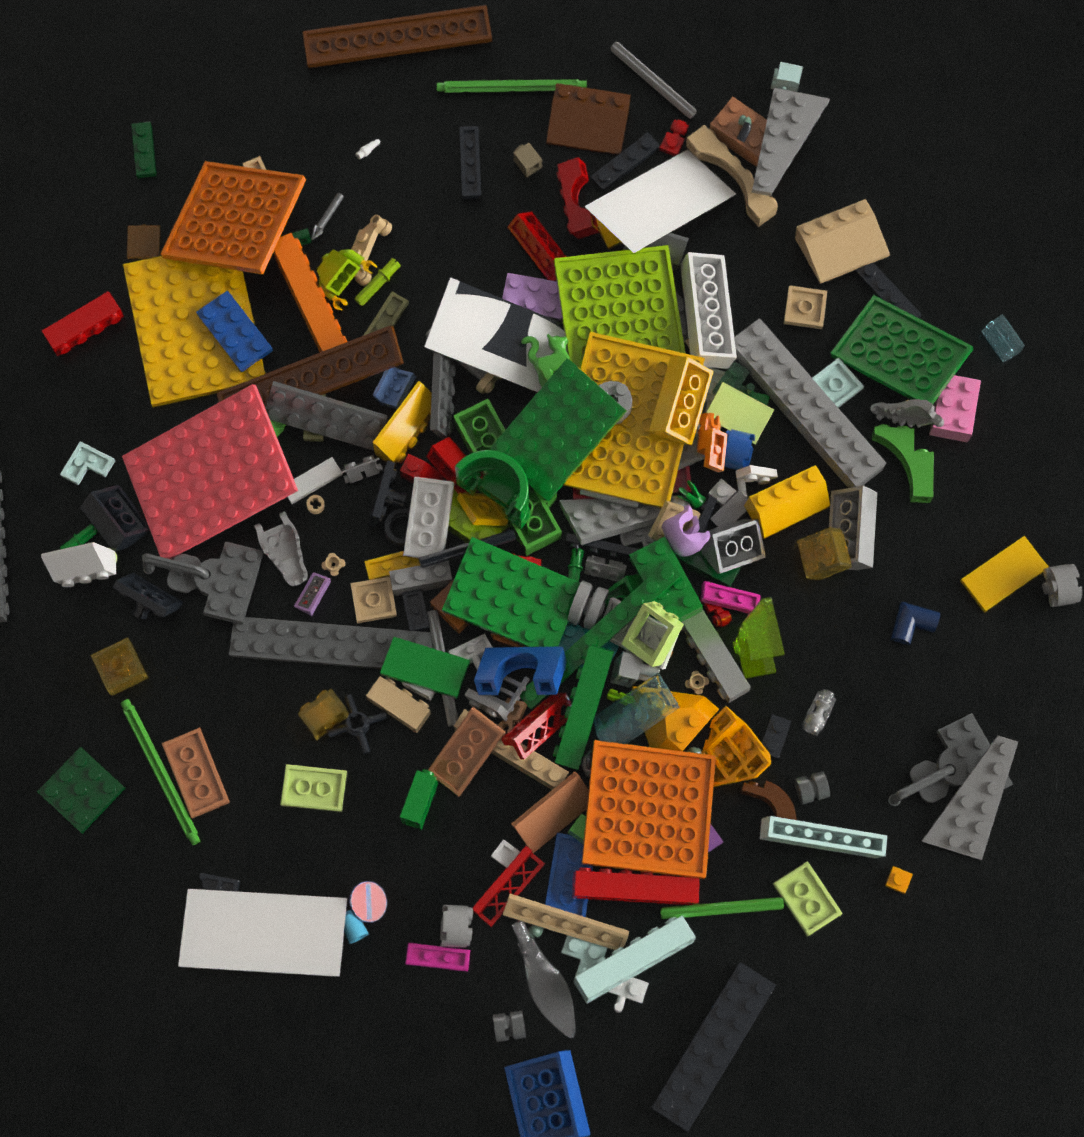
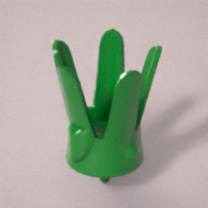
M688 480L687 483L693 495L684 488L679 487V491L687 499L679 495L677 497L689 502L694 509H697L703 505L705 497Z

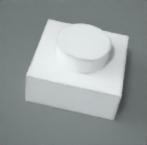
M721 479L708 495L717 498V503L723 506L736 494V490Z
M503 839L491 857L507 868L520 851Z

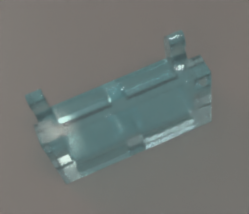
M1003 314L988 323L986 328L982 330L983 335L1002 362L1019 354L1025 346Z

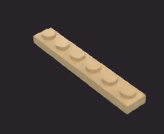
M509 894L503 912L505 916L613 950L620 947L624 949L629 936L628 930L513 894Z

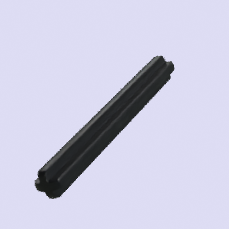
M508 530L479 540L497 546L514 541L516 536L513 530ZM469 543L420 557V566L425 568L464 556Z

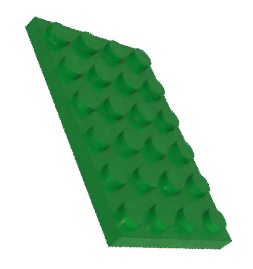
M874 295L830 354L832 358H839L845 365L911 400H927L934 404L970 355L973 346Z
M567 358L490 449L505 453L516 460L523 468L528 484L544 499L550 501L627 410Z
M471 537L441 611L525 647H558L568 623L569 611L580 582Z

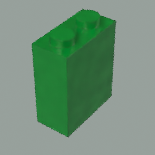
M425 769L422 772L417 770L400 815L402 824L422 830L438 786L437 777L434 776L433 772Z

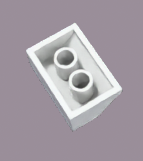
M94 542L41 554V558L53 581L62 584L63 587H72L75 583H90L93 579H108L109 576L116 574L115 551Z

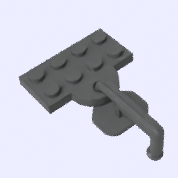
M225 542L220 559L212 558L201 563L197 557L187 554L177 555L174 560L151 554H143L142 563L146 574L153 573L155 566L169 569L167 584L170 589L182 593H189L198 589L201 594L207 596L208 599L203 612L204 616L243 625L264 552Z
M972 713L936 731L946 750L940 754L937 764L926 760L915 765L910 770V778L913 783L892 794L888 800L890 805L898 806L902 799L916 792H919L924 801L934 803L947 795L949 785L960 787L965 782L970 772L990 746ZM1009 776L1007 777L1004 789L1013 785Z

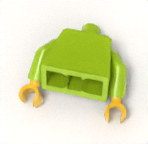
M351 249L341 250L340 252L332 250L329 254H325L322 257L321 265L317 269L320 276L319 287H322L325 296L330 301L333 300V307L338 310H342L339 306L340 302L346 306L348 303L345 299L338 298L337 296L341 294L361 269L360 265L369 274H373L368 270L370 265L377 268L375 263L370 260L365 261L364 257Z

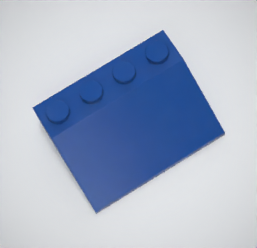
M570 1050L556 1052L504 1067L520 1137H585L590 1135Z

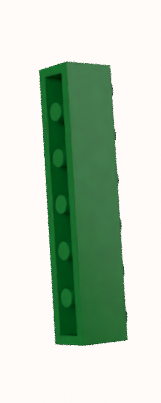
M590 644L589 648L585 647L582 659L585 662L583 668L579 667L576 679H579L578 686L573 687L570 696L573 699L571 707H567L564 716L568 720L566 726H562L559 737L562 740L560 746L556 745L553 757H556L555 763L579 770L614 654L613 650Z

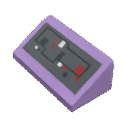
M313 572L294 607L312 616L331 583L330 578Z

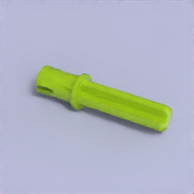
M391 258L382 270L379 269V273L355 297V301L359 305L363 306L386 281H390V277L401 267L398 262L395 263L396 260L394 258Z

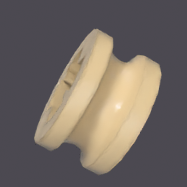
M318 495L309 497L307 509L310 513L319 514L324 510L325 504L322 497ZM317 500L321 506H318V509H313V506L310 505L311 502L314 503Z

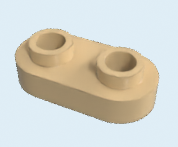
M487 372L477 384L476 390L481 394H488L494 388V383L498 379L501 380L503 378Z

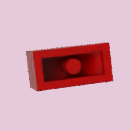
M408 454L400 469L401 478L413 484L414 477L444 480L440 472L430 464Z

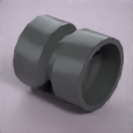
M823 771L812 774L810 778L803 776L795 779L796 792L802 805L813 802L814 798L821 800L830 797L828 781Z
M522 1010L510 1012L509 1016H506L505 1013L493 1015L497 1042L508 1041L510 1037H513L514 1040L526 1038Z

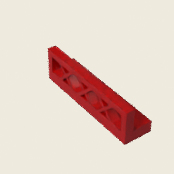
M532 211L517 214L508 225L509 230L548 280L556 281L553 260L554 258L566 257V255Z
M557 693V695L548 696L501 738L503 744L514 746L519 758L525 760L567 722L568 719L560 715L563 705H565L566 709L568 706H572L567 693ZM553 716V726L547 727L549 717ZM541 728L540 737L535 739L536 729ZM526 739L528 740V745L524 751L520 743Z
M525 846L475 904L473 912L492 927L503 914L507 903H498L497 895L499 892L509 890L510 894H512V890H517L513 895L519 896L545 863L535 856L529 847ZM529 857L539 864L534 871H525L524 863ZM525 874H530L529 877L525 880ZM514 875H523V884L520 887H511V878ZM509 882V887L504 888L505 885ZM496 906V915L490 921L482 912L486 907Z

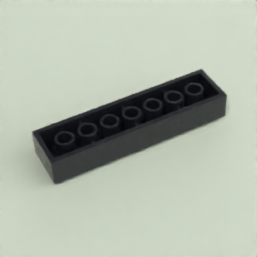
M741 962L737 965L652 1105L651 1110L685 1132L689 1131L776 984Z

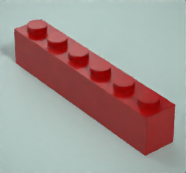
M582 867L579 868V871L573 873L572 898L697 905L699 903V878L674 877L668 874L658 876L653 875L652 872L641 871L640 874H632L631 870H620V873H612L611 869H599V872H592L591 868Z

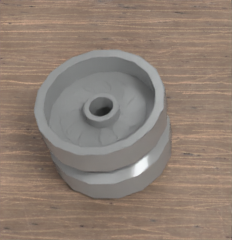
M582 580L567 618L568 622L578 625L583 615H585L584 628L590 630L603 615L609 590L598 587L591 597L592 584Z

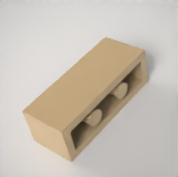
M380 676L366 695L367 700L415 733H418L431 715L430 709H428L429 705L420 699L419 701L413 699V695L408 690L397 688L395 686L396 683L390 678L386 677L384 679Z

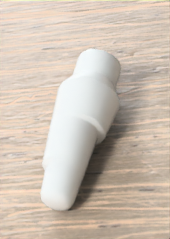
M376 139L361 147L356 153V157L359 160L367 157L380 144V141Z

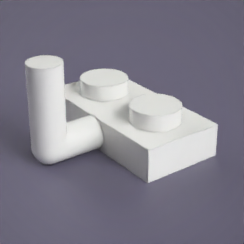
M749 465L736 470L738 491L740 490L746 497L745 482L757 481L759 484L770 483L771 479L778 477L776 469Z
M483 634L450 650L449 653L469 659L470 663L473 662L478 670L485 648L493 647L486 635Z
M631 978L608 991L618 995L614 1011L616 1013L622 1011L626 998L642 1004L649 983Z

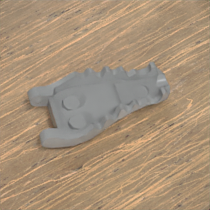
M914 399L894 404L879 402L871 405L870 409L877 415L879 421L887 417L889 420L892 419L894 424L899 422L900 426H903L905 423H908L909 427L914 425L921 427L927 424H934L937 427L944 425V419L936 414L933 404L927 400Z
M282 512L279 515L283 524L265 532L260 523L254 525L263 552L282 573L288 585L296 586L306 581L308 573L303 563L298 532L289 520L286 512Z

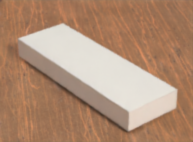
M333 457L294 479L298 491L288 496L291 504L343 475Z

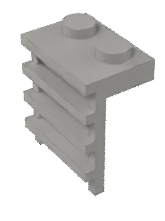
M508 676L503 679V681L518 688L515 693L503 687L500 688L499 692L512 698L509 704L492 695H478V692L471 689L467 690L465 696L470 701L469 704L478 710L481 709L491 717H497L506 722L509 712L513 711L514 704L520 700L519 696L522 691L526 690V685L530 679L525 676L521 683Z

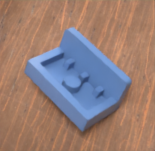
M396 367L384 371L378 386L375 388L373 397L382 406L398 409L405 400L416 376L414 373L399 370Z

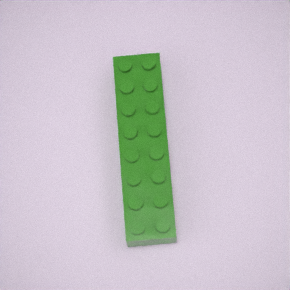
M489 399L453 415L454 425L470 454L482 450H491L492 445L505 431ZM480 471V472H481V473L483 474V476H484L487 471ZM529 484L528 507L531 511V517L522 529L508 521L526 556L561 539L562 534L545 500ZM500 506L503 512L506 513L507 510Z

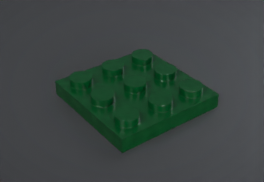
M80 747L37 792L83 834L122 793L125 787Z

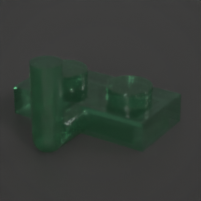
M734 361L712 390V394L715 395L721 383L724 382L752 397L755 386L752 383H749L747 387L742 385L750 371Z

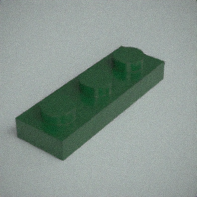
M151 123L131 124L137 178L156 176Z

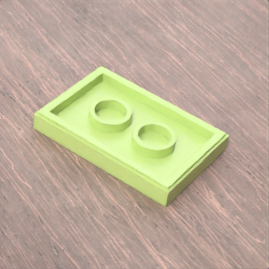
M722 382L706 413H714V418L720 416V425L730 431L734 429L755 434V441H752V443L756 444L774 409Z
M286 764L280 805L342 812L347 771Z
M808 861L773 883L807 937L843 914Z

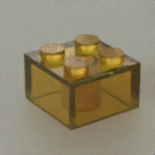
M830 527L797 540L806 578L821 580L852 567L843 530Z
M129 638L91 655L102 681L111 696L148 679Z
M332 689L322 691L316 697L317 700L303 705L298 713L302 722L316 741L325 735L327 730L334 728L348 717L346 707Z

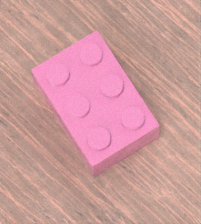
M953 376L934 403V411L944 419V425L937 427L931 424L929 435L963 442L969 441L973 432L981 380Z

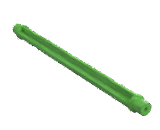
M579 79L444 81V83H437V91H445V93L555 91L556 83L587 88V82L579 81Z
M129 699L122 701L123 713L186 838L190 840L192 845L199 843L198 832L135 707L131 705Z

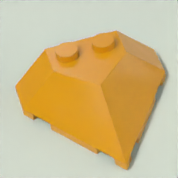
M632 686L645 736L647 737L649 747L683 751L719 710L705 696Z
M725 706L712 719L709 727L712 729L708 740H705L702 754L716 756L713 787L757 778L771 764L770 753L750 727L728 707Z

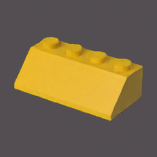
M670 357L649 431L661 438L692 446L714 371L689 357Z
M420 381L417 382L373 441L375 455L386 463L387 461L395 462V466L398 463L401 464L406 457V451L414 447L418 435L424 433L428 428V422L431 419L432 393Z
M816 465L750 496L744 504L751 519L759 520L763 539L831 506L826 481Z

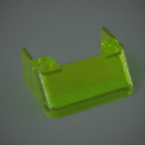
M770 597L761 599L742 622L736 638L737 642L733 643L735 654H739L745 678L776 673L773 657L784 655L775 611Z

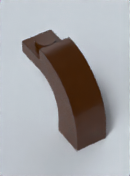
M769 781L765 782L763 788L756 782H744L740 794L766 802L773 810L775 817L796 820L793 803L780 787Z

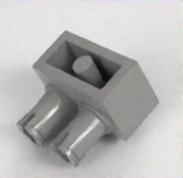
M626 651L615 659L610 683L625 687H631L638 679L652 683L654 679L658 678L660 668L644 664L642 659L634 653Z

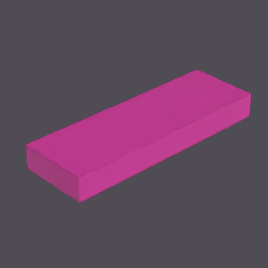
M704 581L701 588L700 602L757 615L759 613L760 595Z
M408 943L406 965L468 972L470 950Z

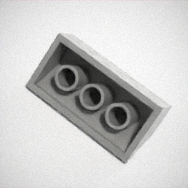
M863 485L831 491L826 567L849 570L873 568L877 492Z

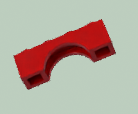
M577 157L558 164L559 172H557V176L562 184L560 191L566 204L564 211L569 219L567 227L570 234H573L577 239H581L598 233L599 228L596 217L588 209L581 208L578 203L579 192L583 185L589 181L585 163Z

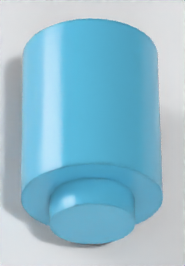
M352 910L346 911L344 933L350 944L368 935L361 918Z

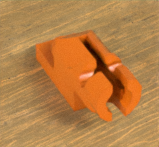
M703 413L698 423L701 427L697 432V452L705 455L704 467L719 473L724 471L727 434L720 431V416L714 418V413Z

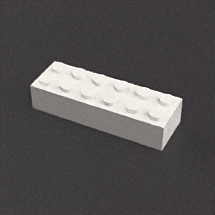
M688 252L680 266L690 355L705 358L703 365L705 367L728 369L737 357L725 258L723 255Z

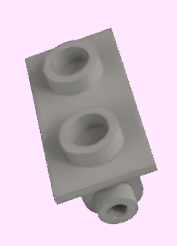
M374 455L362 458L363 462L356 464L354 461L345 464V469L341 470L342 473L346 472L347 474L343 476L345 482L352 484L362 480V471H365L366 477L379 474L383 470L381 463H376L377 460H380L379 457L374 458Z
M594 555L592 557L588 556L584 574L612 581H620L624 578L627 565L623 564V562L609 560V564H605V558Z

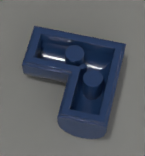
M901 602L890 640L910 646L915 627L934 633L939 622L940 613Z

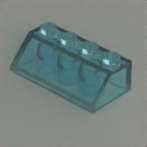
M657 673L595 715L596 734L600 741L627 744L680 708L660 674Z

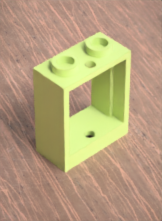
M654 601L643 603L621 644L651 667L659 666L665 660L684 624L679 621L676 615L663 610L661 604ZM649 614L668 627L656 650H653L637 638Z

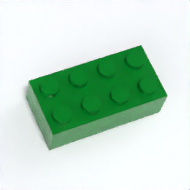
M666 537L629 555L630 561L642 583L668 560L683 575L654 601L661 604L663 610L676 615L680 622L703 611V606Z

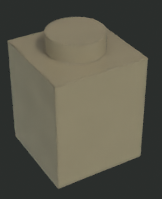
M530 143L520 145L513 152L514 162L526 178L542 168V159Z

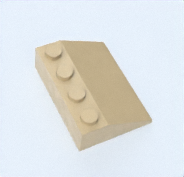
M866 199L796 227L795 239L820 284L890 256L875 214Z

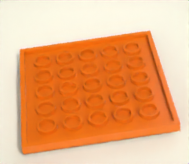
M205 161L161 252L164 259L263 274L306 181L304 175Z
M594 740L581 864L705 879L716 756Z

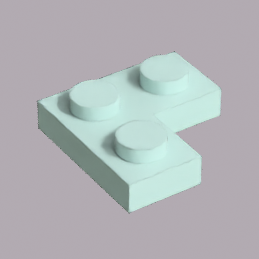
M79 442L60 475L79 485L88 469L106 477L115 463V459Z
M567 935L561 953L581 960L578 972L583 968L587 967V969L595 966L594 963L605 956L607 947Z

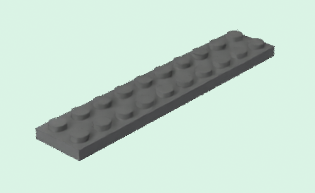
M245 617L243 625L233 623L229 656L382 669L393 637L432 648L433 642L431 632H410L407 630Z

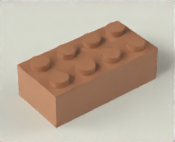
M732 97L711 122L710 129L714 131L716 138L721 143L723 142L728 148L757 167L767 120ZM741 115L751 118V131L745 143L736 139L742 128V125L738 124Z

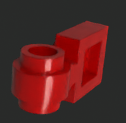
M674 120L670 129L673 131V134L670 132L666 133L660 146V151L674 157L677 156L685 139L680 136H685L689 125H686V122L682 120Z
M702 602L708 614L714 612L712 622L716 627L726 626L732 620L729 611L722 609L724 607Z

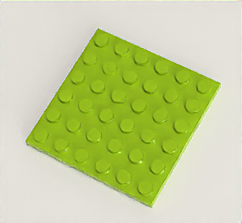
M668 245L642 248L635 253L631 250L554 258L553 262L564 333L568 339L566 345L567 353L570 360L580 369L590 332L685 353Z

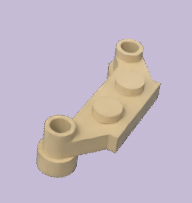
M374 215L370 223L365 228L359 230L351 250L364 257V260L367 261L378 233L381 236L388 235L392 230V225L379 215ZM360 265L361 269L354 277L357 283L365 286L371 281L372 275L367 273L363 266Z

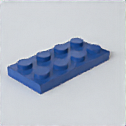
M228 290L196 312L197 316L241 373L273 351L270 344Z
M557 833L545 905L585 917L588 899L572 898L573 873L579 871V868L582 867L591 868L593 872L594 865L581 864L582 843L571 835Z

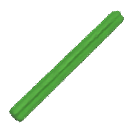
M780 897L663 907L660 913L662 919H671L672 917L679 918L681 916L685 918L783 909L784 902L783 898Z

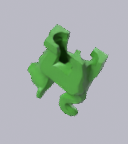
M547 334L549 347L554 353L539 358L536 357L539 349L538 340L533 336H526L521 340L522 344H531L528 359L538 374L541 387L544 386L567 358L570 359L566 351L568 343L566 336L560 337L557 335L551 337L550 334Z

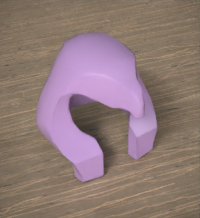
M689 505L684 506L682 512L666 519L661 526L672 550L682 557L700 551L710 539L709 531H706V533L698 532L700 529L697 516H693L692 508ZM692 519L693 526L683 532V524Z

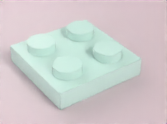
M839 358L812 378L838 408L864 388L862 383Z

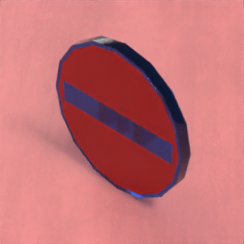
M361 882L350 893V909L360 921L366 923L375 922L383 917L386 911V894L374 882Z

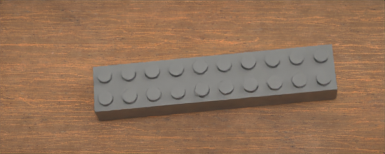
M760 318L734 337L736 359L765 393L770 396L771 400L848 488L862 486L883 471L886 462Z

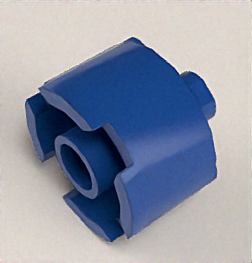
M734 429L731 431L727 430L724 467L739 470L749 466L754 449L751 445L752 441H755V434Z

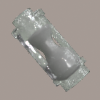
M823 689V691L817 692L803 722V729L806 732L818 735L823 730L836 701L831 691Z

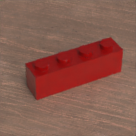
M108 291L42 330L58 356L69 352L73 346L84 343L90 336L101 333L110 324L118 323L124 316Z

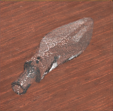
M517 921L512 924V927L519 940L518 946L525 962L531 996L541 1013L564 1035L573 1038L575 1035L574 1007L567 983L559 971L540 951L534 938L530 937L524 921Z

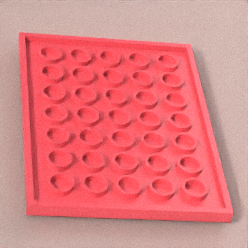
M254 384L122 456L159 555L167 559L176 557L298 491L258 389Z

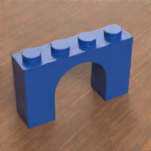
M485 648L474 679L478 695H498L503 679L510 672L520 668L536 669L533 681L537 695H557L567 664L564 648Z

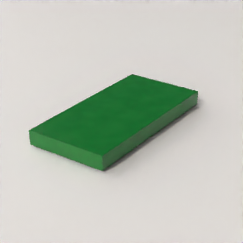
M393 637L380 675L457 699L470 660Z

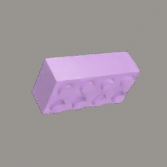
M507 273L502 299L563 323L556 281Z

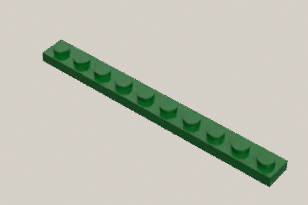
M670 560L666 561L565 652L567 664L560 685L584 664L585 660L582 659L585 647L589 648L590 644L599 647L606 645L636 618L643 603L655 601L683 576ZM534 681L527 685L526 690L522 691L520 695L530 709H534L548 696L537 695Z

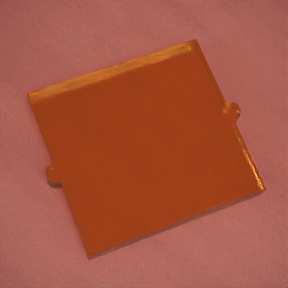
M145 224L142 226H128L127 258H142V260H145V258L159 257L160 226H146Z

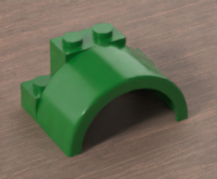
M482 450L465 456L455 465L456 482L459 487L472 496L479 490L507 510L505 518L520 529L523 528L531 517V511L528 507L529 487L526 474L516 460L499 451ZM487 471L484 477L480 478L481 474L479 472Z

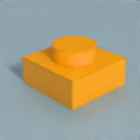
M893 866L885 886L905 894L913 874Z

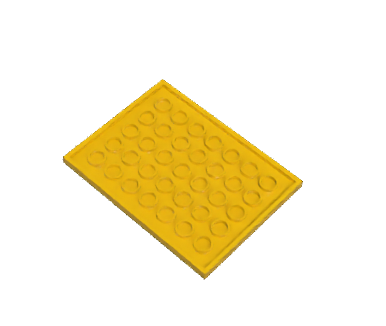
M162 256L123 264L152 407L215 394L265 374L262 359L241 373L196 314L199 309L228 290L254 324L243 271L164 259Z
M590 332L581 370L598 385L609 381L625 384L631 392L632 410L622 423L614 425L564 483V486L635 501L657 508H662L666 500L671 501L684 444L661 438L650 432L649 428L670 357H689L701 365H704L705 358Z

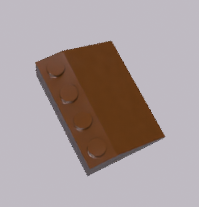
M556 83L546 144L619 155L622 150L629 112L630 95Z

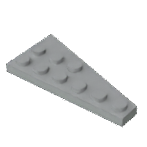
M774 88L752 193L772 195L830 99Z
M678 495L671 496L670 502L681 506H690L687 501L677 497ZM601 499L560 500V507L581 545L653 525L661 508L640 503L637 509Z
M996 736L981 760L970 772L965 782L962 783L928 833L923 837L922 842L982 860L1018 745L1017 741Z

